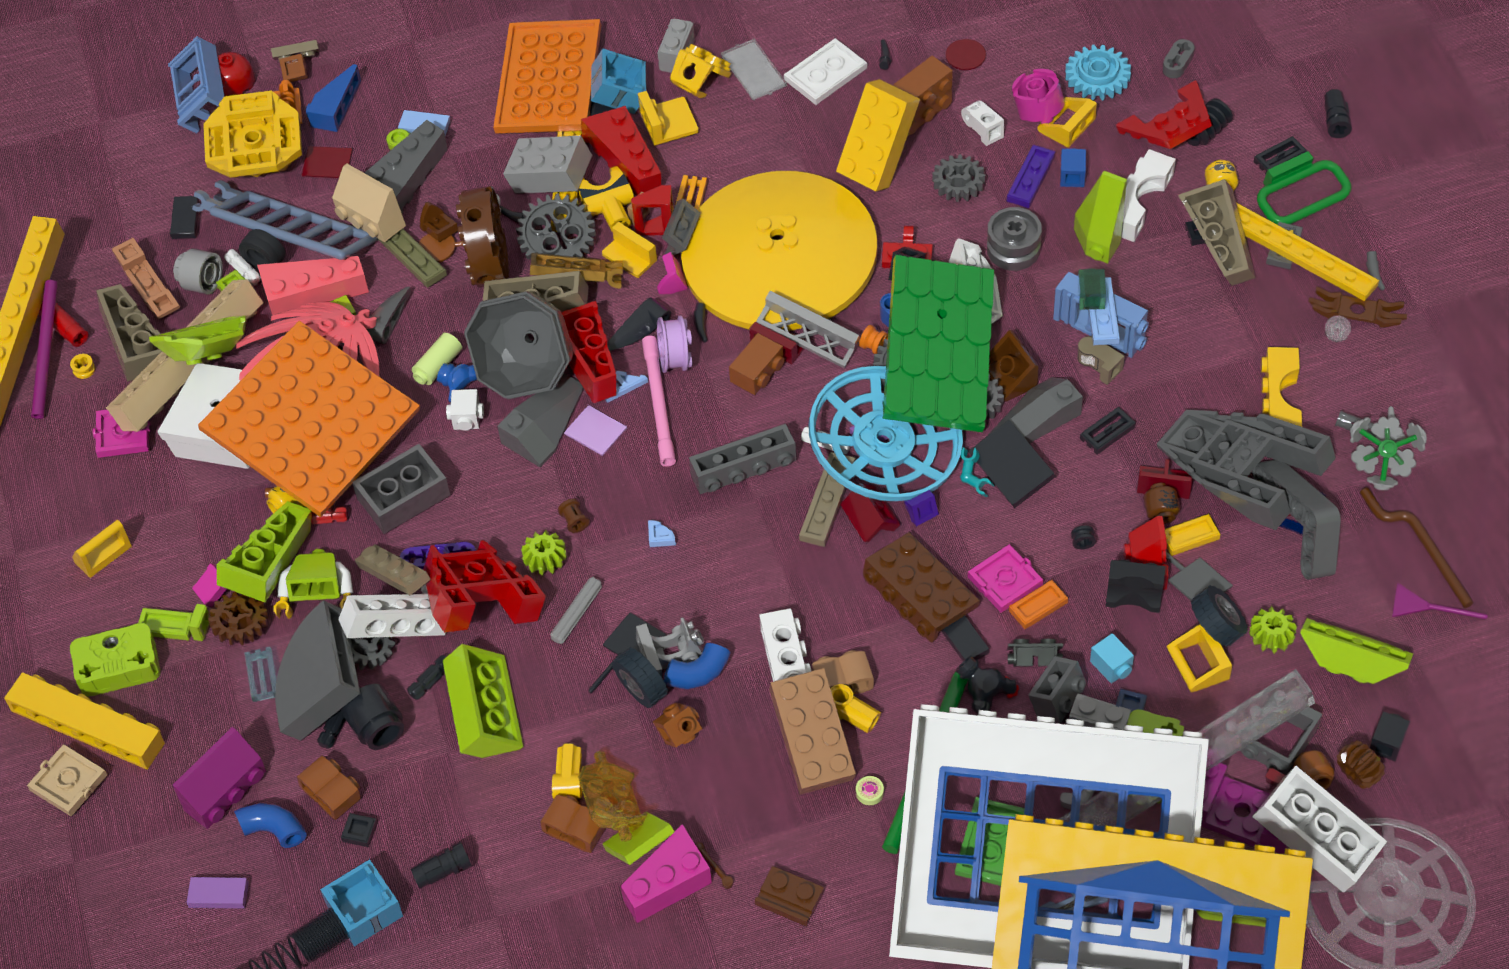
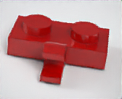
M904 226L903 243L883 242L882 268H890L893 252L902 247L926 253L925 259L932 261V244L913 243L914 226Z

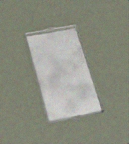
M755 39L741 45L736 44L734 48L721 53V57L731 63L729 68H731V71L752 100L767 94L772 95V92L787 86V82Z

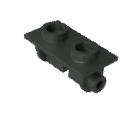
M1014 639L1013 644H1008L1007 650H1013V653H1008V664H1013V667H1032L1033 656H1038V667L1048 666L1054 656L1063 658V653H1057V650L1062 649L1063 643H1057V639H1041L1040 643L1029 644V639Z

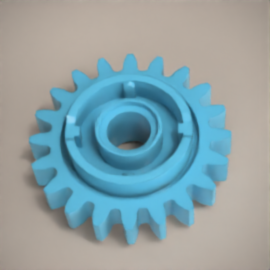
M1092 45L1091 50L1083 47L1082 53L1075 51L1074 57H1069V62L1066 63L1065 80L1068 81V87H1074V93L1082 91V98L1090 94L1091 100H1094L1096 96H1100V99L1103 101L1105 95L1114 98V92L1122 94V88L1127 89L1131 78V65L1128 64V58H1122V52L1114 54V47L1108 51L1105 50V45H1102L1100 49Z

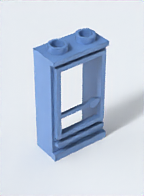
M196 36L168 63V66L171 69L179 115L177 123L192 132L198 133L197 117L207 120L210 116V112L202 107L207 102L219 106L218 104L224 98L216 46ZM198 66L199 74H195L193 80H191L190 73ZM200 80L201 84L193 91L192 85Z
M1068 272L1055 288L1053 319L1058 322L1061 319L1065 324L1068 325L1069 323L1071 327L1092 337L1089 311L1078 305L1080 304L1088 308L1085 279ZM1113 293L1117 323L1125 326L1126 329L1118 325L1119 344L1107 345L1125 354L1129 353L1128 357L1132 358L1137 350L1141 351L1146 344L1147 337H1145V332L1149 326L1147 321L1148 310Z

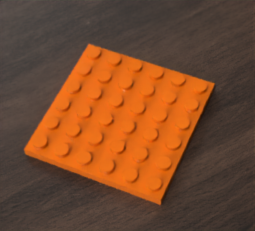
M299 320L198 424V428L312 512L322 517L419 412L420 405Z

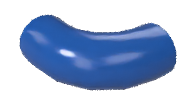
M706 643L700 657L693 662L686 663L671 659L663 681L669 687L686 690L705 686L720 675L728 662L731 652L723 646Z
M257 803L234 811L245 836L258 831H268L277 837L283 848L297 846L307 837L304 827L296 816L279 805Z

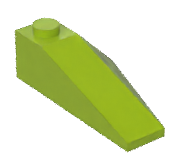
M1103 171L1075 213L1074 231L1085 255L1108 264L1121 243L1127 179Z

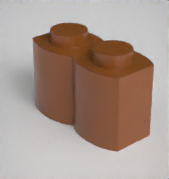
M321 756L297 776V780L302 790L317 802L329 816L336 820L361 799L359 794L360 786L352 776L346 777L340 773L342 769L335 760H328Z
M556 795L540 821L543 832L588 853L593 851L607 827L606 817L600 809L594 806L589 808L581 806L579 801L570 795L565 797Z

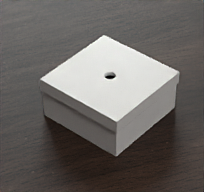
M201 363L195 365L158 430V434L162 440L166 441L175 457L249 469V465L198 428V424L240 382L239 374L242 371L241 369Z

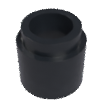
M370 684L359 689L360 694L342 707L341 713L362 744L367 745L372 750L388 747L404 731L403 716L382 685Z

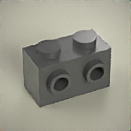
M1057 656L1053 657L1028 695L1036 716L1055 718V722L1061 723L1066 714L1070 712L1077 694L1082 693L1086 685L1078 661Z

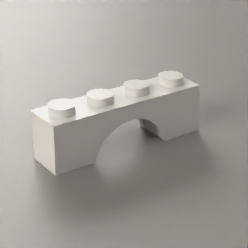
M1150 149L1144 158H1139L1135 173L1130 174L1127 179L1122 238L1132 242L1136 240L1144 226L1146 209L1139 204L1138 199L1149 192L1165 191L1174 175L1175 158Z

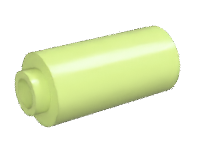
M443 333L412 367L413 378L421 385H431L437 378L441 366L444 363L450 364L462 350V345L458 339L449 333Z

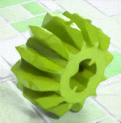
M545 530L543 535L535 532L534 538L526 537V545H523L521 549L522 559L525 566H529V570L532 573L539 570V573L543 576L544 572L548 570L553 574L554 567L562 568V561L566 560L567 556L565 543L562 539H559L556 533L549 536V532Z
M1271 606L1268 612L1261 609L1258 612V616L1254 615L1252 618L1249 634L1253 637L1254 645L1262 644V652L1267 648H1270L1273 654L1277 652V648L1285 652L1288 644L1292 645L1294 642V634L1297 627L1295 623H1292V615L1284 616V609L1276 612Z

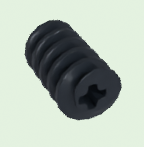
M1213 98L1205 104L1212 126L1186 140L1189 145L1208 144L1209 140L1215 137V134H1218L1221 129L1226 127L1227 123L1233 120L1232 111L1223 101Z

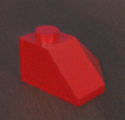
M1157 516L1129 532L1128 543L1123 544L1125 560L1129 559L1130 562L1154 563L1158 566H1165L1163 590H1167L1169 576L1168 564H1165L1167 541L1163 517Z

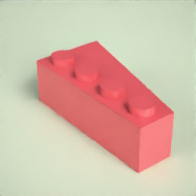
M358 256L347 257L344 260L329 258L257 265L272 315L297 309L302 305L310 303L330 302L344 295L351 298L369 292Z

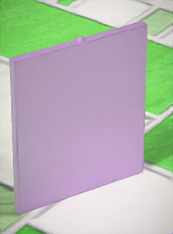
M588 405L575 418V421L567 428L564 434L603 456L627 429V426Z

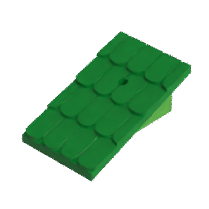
M895 255L892 271L882 419L983 432L985 428L989 380L994 269H982L981 267Z

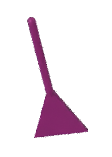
M1397 583L1392 617L1434 609L1481 619L1488 618V615L1484 613L1431 604Z

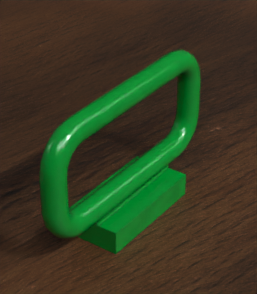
M1307 151L1267 170L1263 181L1265 186L1257 194V203L1271 222L1277 225L1278 222L1293 224L1344 200L1351 192V182L1341 167L1333 161L1321 160L1312 164L1314 158ZM1324 169L1331 171L1342 186L1340 191L1287 216L1277 215L1266 199L1268 195Z

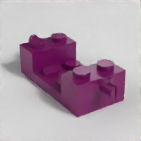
M1207 758L1201 826L1253 847L1255 845L1275 847V853L1284 854L1285 848L1290 849L1253 818V815L1270 794L1226 777L1228 766ZM1240 807L1248 810L1249 815L1247 817H1239L1235 814L1234 810Z

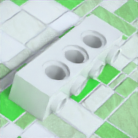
M408 594L347 596L338 619L347 638L445 635L432 616L428 594H412L410 596Z
M791 608L759 614L760 629L773 682L811 672L810 664H804L803 657L807 656L804 640L799 641L797 635L801 634L800 622L798 618H793ZM781 639H787L788 641H786V642H781V641H779V640H781ZM786 662H793V664H791V665H786V664H784V663H786Z

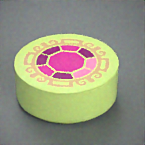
M874 776L861 778L856 785L857 799L865 805L879 803L884 796V786L881 780Z

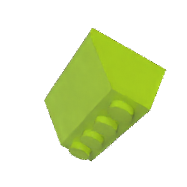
M461 644L443 659L460 753L484 758L520 750L523 748V742L505 655Z

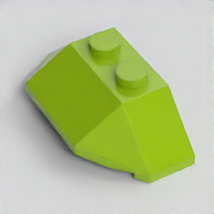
M230 316L150 336L149 340L174 361H186L187 365L198 364L202 362L201 358L207 357V360L221 358L223 352L232 350L244 335L246 316Z
M1308 618L1300 632L1319 666L1326 668L1327 671L1334 674L1342 673L1351 676L1354 680L1361 683L1369 682L1374 684L1407 670L1413 657V653L1403 651L1393 645L1333 625L1315 622Z

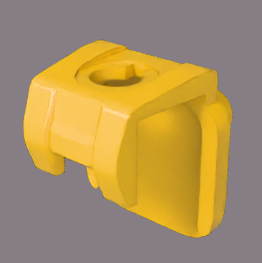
M690 44L686 49L679 51L670 80L674 85L692 93L694 96L703 98L707 94L700 91V88L710 72L713 71L730 78L732 74L730 72L731 68H729L731 63L712 55L711 52L701 47ZM694 63L696 64L694 67L696 71L695 76L688 80L684 76L685 69Z

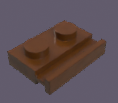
M772 866L760 889L759 895L755 898V905L807 927L810 917L813 915L824 894V887Z

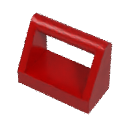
M671 185L658 186L631 199L635 233L640 236L664 234L674 210ZM642 207H661V215L643 222Z

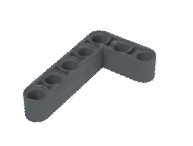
M1277 460L1259 462L1252 470L1253 479L1284 490L1291 511L1290 515L1303 525L1300 568L1304 578L1311 580L1334 575L1337 566L1341 523L1338 508L1289 465Z

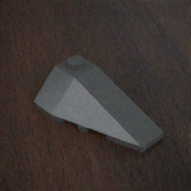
M564 373L554 390L536 393L514 408L497 426L501 444L541 468L557 451L562 433L566 431L571 413L575 411L584 391L581 383Z
M1051 377L1031 388L988 435L1010 420L1027 442L1031 443L1081 415L1083 396L1068 379Z

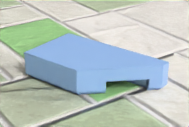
M616 371V396L605 400L608 403L648 383V378L645 375L638 377L627 375L626 372Z

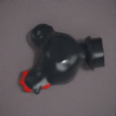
M972 656L966 658L955 670L960 675V679L968 680V691L973 700L971 705L976 714H979V710L990 711L992 700L999 692L1005 694L1007 698L1018 695L1019 686L1016 685V680H1010L1009 677L1004 676L996 668H979V661L975 660Z

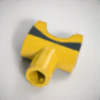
M614 166L609 169L611 179L604 185H592L583 178L578 191L581 203L586 205V212L590 211L592 216L603 213L611 231L612 227L618 222L628 228L631 221L623 206L631 204V199L634 196L625 175L619 167Z

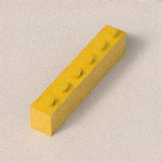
M22 672L4 697L12 712L148 770L165 744L160 734V729L151 723H146L145 725L127 713L119 714L104 703L98 705L83 694H72L62 685H51L38 675L30 676Z

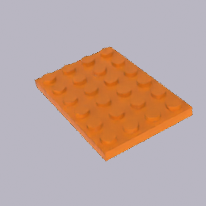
M600 19L509 23L493 126L495 134L581 131V119L590 116L592 103L591 66L598 56L601 33Z

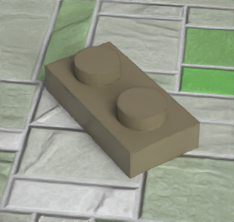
M317 40L271 48L274 60L302 54L304 58L314 57L315 52L320 51Z

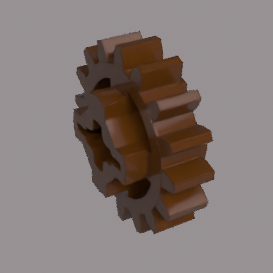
M235 591L231 598L223 595L222 603L215 601V609H210L209 611L210 618L208 619L213 635H219L220 642L229 639L230 645H233L235 641H239L241 645H244L245 639L254 642L253 635L261 636L263 634L262 628L267 627L266 619L268 614L264 602L251 597L248 598V596L243 594L238 596Z

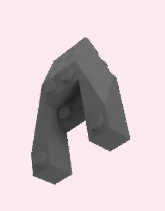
M1186 409L1157 443V447L1204 488L1251 521L1276 530L1291 511L1284 490L1247 477L1264 456L1322 476L1336 459L1330 436L1266 414H1259L1257 417H1245L1243 413L1233 412L1229 416L1218 415L1217 411Z

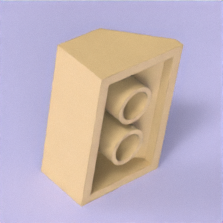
M349 164L343 166L332 197L336 207L335 213L340 219L349 221L357 229L361 228L371 237H376L386 242L406 226L393 189Z

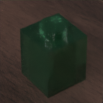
M1090 268L1079 270V310L1105 309V269Z

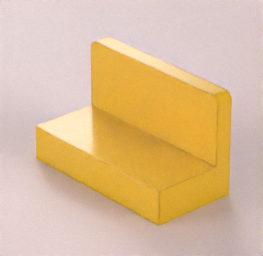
M618 222L612 227L614 240L602 251V256L611 262L623 261V270L639 278L657 261L656 247L653 243Z

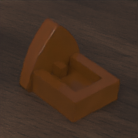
M425 203L420 216V229L422 231H426L438 242L458 231L457 223L448 217L442 209L433 203Z

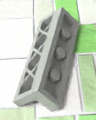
M769 291L765 298V307L756 321L796 342L798 346L844 369L859 344L858 334L772 291ZM771 310L780 315L782 322L770 324L764 321V319ZM797 323L802 326L804 333L794 336L788 332L787 325ZM819 334L824 337L826 344L816 347L810 343L809 336ZM841 345L849 350L842 360L833 355L832 347Z

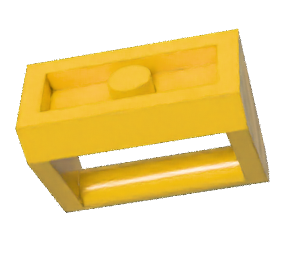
M1065 97L1064 107L1054 116L1053 121L1048 124L1040 123L1037 130L1069 148L1096 119L1097 103L1088 98ZM1067 109L1076 112L1065 125L1054 124Z
M116 520L77 549L72 558L74 563L91 578L132 546L123 525L119 520Z
M1201 624L1167 645V650L1190 692H1196L1230 679L1231 662L1221 644L1215 641ZM1199 644L1212 668L1211 671L1198 679L1195 678L1180 651Z

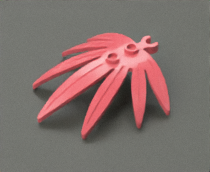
M315 302L302 305L300 308L272 315L271 321L285 317L296 318L267 325L247 335L236 344L237 349L256 340L287 332L300 320L336 347L340 343H344L342 351L356 361L358 355L357 346H359L363 365L379 376V361L376 347L367 329H372L376 326L377 318H369L370 311L368 309L361 310L359 314L353 315L345 307L332 302ZM282 337L265 347L245 366L239 374L240 381Z

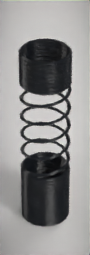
M329 908V910L324 911L321 915L319 914L316 918L314 917L309 923L307 922L304 926L299 927L297 931L294 930L292 934H288V943L294 957L283 945L278 942L275 943V951L282 967L267 951H262V958L266 969L270 968L264 953L279 969H286L278 951V945L295 965L302 969L290 937L294 939L306 960L312 963L317 958L322 957L324 953L326 954L329 950L331 951L334 947L344 943L346 939H349V935L336 913ZM249 959L250 969H253L251 962L259 969H263L255 960Z

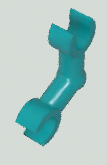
M963 447L961 458L964 462L960 479L962 482L976 488L980 495L988 497L982 491V487L985 484L994 487V484L989 479H980L972 475L973 465L979 460L980 453L974 448L973 456L967 458L968 450Z

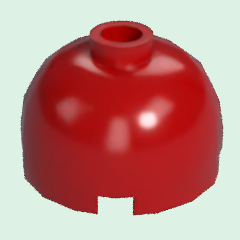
M226 52L217 56L224 97L240 95L248 88L249 91L253 88L255 74L251 63L246 57L235 52Z

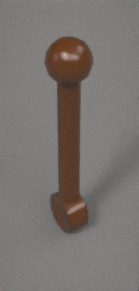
M696 842L695 845L701 855L722 879V886L726 889L733 886V879L722 872L705 851L704 844Z

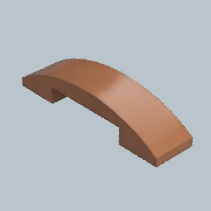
M134 238L112 248V252L131 284L157 319L180 308L169 289L165 288L146 260L145 254Z

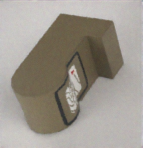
M1084 337L1079 341L1078 362L1081 365L1090 366L1099 372V380L1106 385L1123 370L1125 356L1108 345H1093L1092 337Z

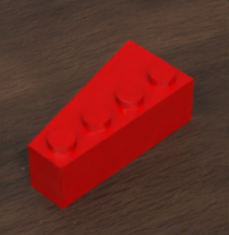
M626 106L581 119L583 140L586 143L589 142L594 152L608 162L609 168L619 167L636 196L641 192L645 193L661 186V172Z
M593 301L561 312L573 349V357L569 362V366L591 401L596 403L616 396V371L608 349L607 338L603 331L597 302Z

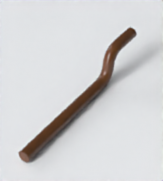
M1362 489L1360 495L1377 519L1389 523L1405 521L1410 525L1464 608L1470 607L1473 604L1472 599L1419 519L1408 511H1384L1370 489Z

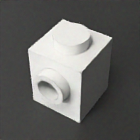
M477 389L452 390L451 404L447 405L446 413L447 420H452L454 430L479 429V419L484 418V406L479 401Z

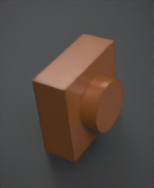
M302 54L279 59L283 80L294 82L308 78L305 59Z

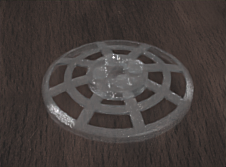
M1391 818L1361 819L1368 826H1382V837L1387 843L1383 846V857L1374 859L1358 881L1345 891L1353 892L1358 908L1348 916L1338 897L1337 892H1342L1329 880L1310 881L1306 924L1315 939L1329 954L1352 969L1440 968L1461 950L1469 937L1475 919L1476 898L1468 870L1460 857L1447 843L1421 826ZM1394 827L1417 833L1432 841L1437 847L1427 852L1412 842L1395 838ZM1395 846L1408 849L1419 855L1420 858L1411 865L1396 859ZM1445 855L1451 858L1462 874L1467 895L1450 891L1447 876L1437 860ZM1431 866L1438 877L1441 889L1425 887L1419 873ZM1391 886L1396 890L1397 895L1392 897L1386 896L1381 888ZM1328 892L1332 910L1341 922L1329 935L1315 915L1310 893ZM1425 898L1442 901L1440 911L1432 923L1420 911ZM1450 903L1467 907V915L1461 931L1449 945L1438 930L1447 918ZM1365 917L1383 924L1384 937L1370 933L1357 924ZM1410 920H1413L1422 930L1411 936L1396 938V925L1407 923ZM1351 932L1365 942L1383 947V964L1373 963L1357 957L1342 948L1338 942ZM1428 938L1440 952L1436 956L1420 963L1395 965L1396 948L1414 946Z

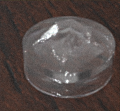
M1333 316L1325 325V335L1333 342L1346 340L1351 331L1350 322L1343 316Z

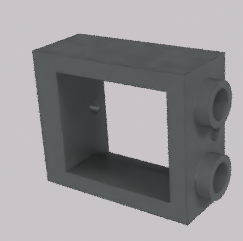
M1272 688L1241 734L1237 750L1242 752L1248 759L1257 760L1266 765L1268 769L1273 768L1287 775L1292 770L1293 763L1297 757L1304 752L1319 729L1322 714ZM1270 713L1305 731L1288 758L1253 739Z

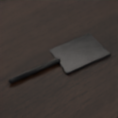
M629 613L603 643V646L617 654L616 659L630 647L640 652L636 641V626L647 624L650 635L654 637H663L666 634L634 614ZM612 662L589 688V693H593L612 671Z

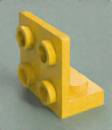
M647 91L638 93L640 114L654 146L699 132L685 97L656 104L654 99H650Z

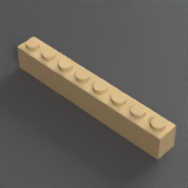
M248 279L232 280L187 327L230 316H246L247 320L257 313V309L263 304V301ZM162 351L106 409L122 431L138 432L147 426V421L153 415L162 411L163 405L170 398H173L180 392L179 388L187 381L196 364L187 365L186 361H174ZM207 357L201 358V364H207L210 361L207 360Z

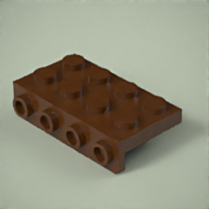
M910 532L865 559L863 568L865 581L869 585H873L881 593L883 599L890 602L899 611L902 618L908 620L916 628L917 632L931 643L937 640L938 632L979 606L980 600Z

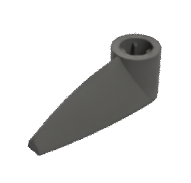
M407 286L390 296L369 317L377 318L376 326L372 329H367L373 341L387 343L410 296V287Z

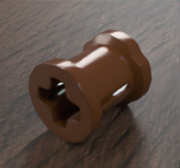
M568 499L558 507V513L561 517L565 518L569 532L579 533L589 525V518L583 515L580 509V502L577 499Z

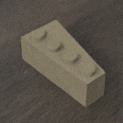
M1226 179L1179 194V198L1229 283L1236 285L1256 278L1233 189Z
M580 271L491 280L484 283L483 301L529 291L550 302L563 312L587 304L588 285Z
M119 284L96 290L99 310L128 382L134 380L162 351L149 340L150 336L158 335L160 332L153 328L147 316L141 313L135 301L123 286Z

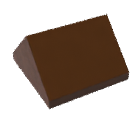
M1008 330L989 352L990 381L998 380V386L1003 387L1005 402L1028 392L1037 385L1038 364L1012 330Z

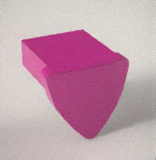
M671 252L663 255L662 258L667 275L659 282L657 286L658 293L673 294L686 290L688 287L681 264Z
M212 563L208 565L207 570L192 588L204 605L213 607L214 602L218 601L226 591V588L217 585V565Z

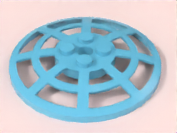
M886 366L860 367L835 377L817 395L808 423L812 449L819 463L830 476L855 493L883 501L910 500L928 490L931 492L936 490L947 481L955 470L961 455L963 444L962 430L950 428V430L935 433L933 426L922 424L926 434L914 435V431L908 422L882 419L884 393H881V379H885ZM870 379L871 393L856 396L846 403L835 393L837 389L851 382ZM826 400L838 410L832 420L830 434L816 432L818 413ZM872 402L873 411L866 413L861 418L851 410L860 404ZM843 417L855 426L852 436L838 435L839 424ZM884 435L889 438L890 442L883 443L878 440L877 436ZM952 440V455L944 473L930 467L936 455L937 443ZM817 442L831 444L836 457L846 470L839 474L825 459ZM928 444V454L923 463L911 456L914 445ZM840 446H853L860 457L851 464L844 456ZM869 463L882 468L884 478L871 476L861 470ZM903 463L915 469L914 472L899 478L894 476L893 467ZM922 474L936 480L930 486L910 493L900 494L897 485L919 478ZM856 475L870 483L886 485L888 493L868 490L849 480Z

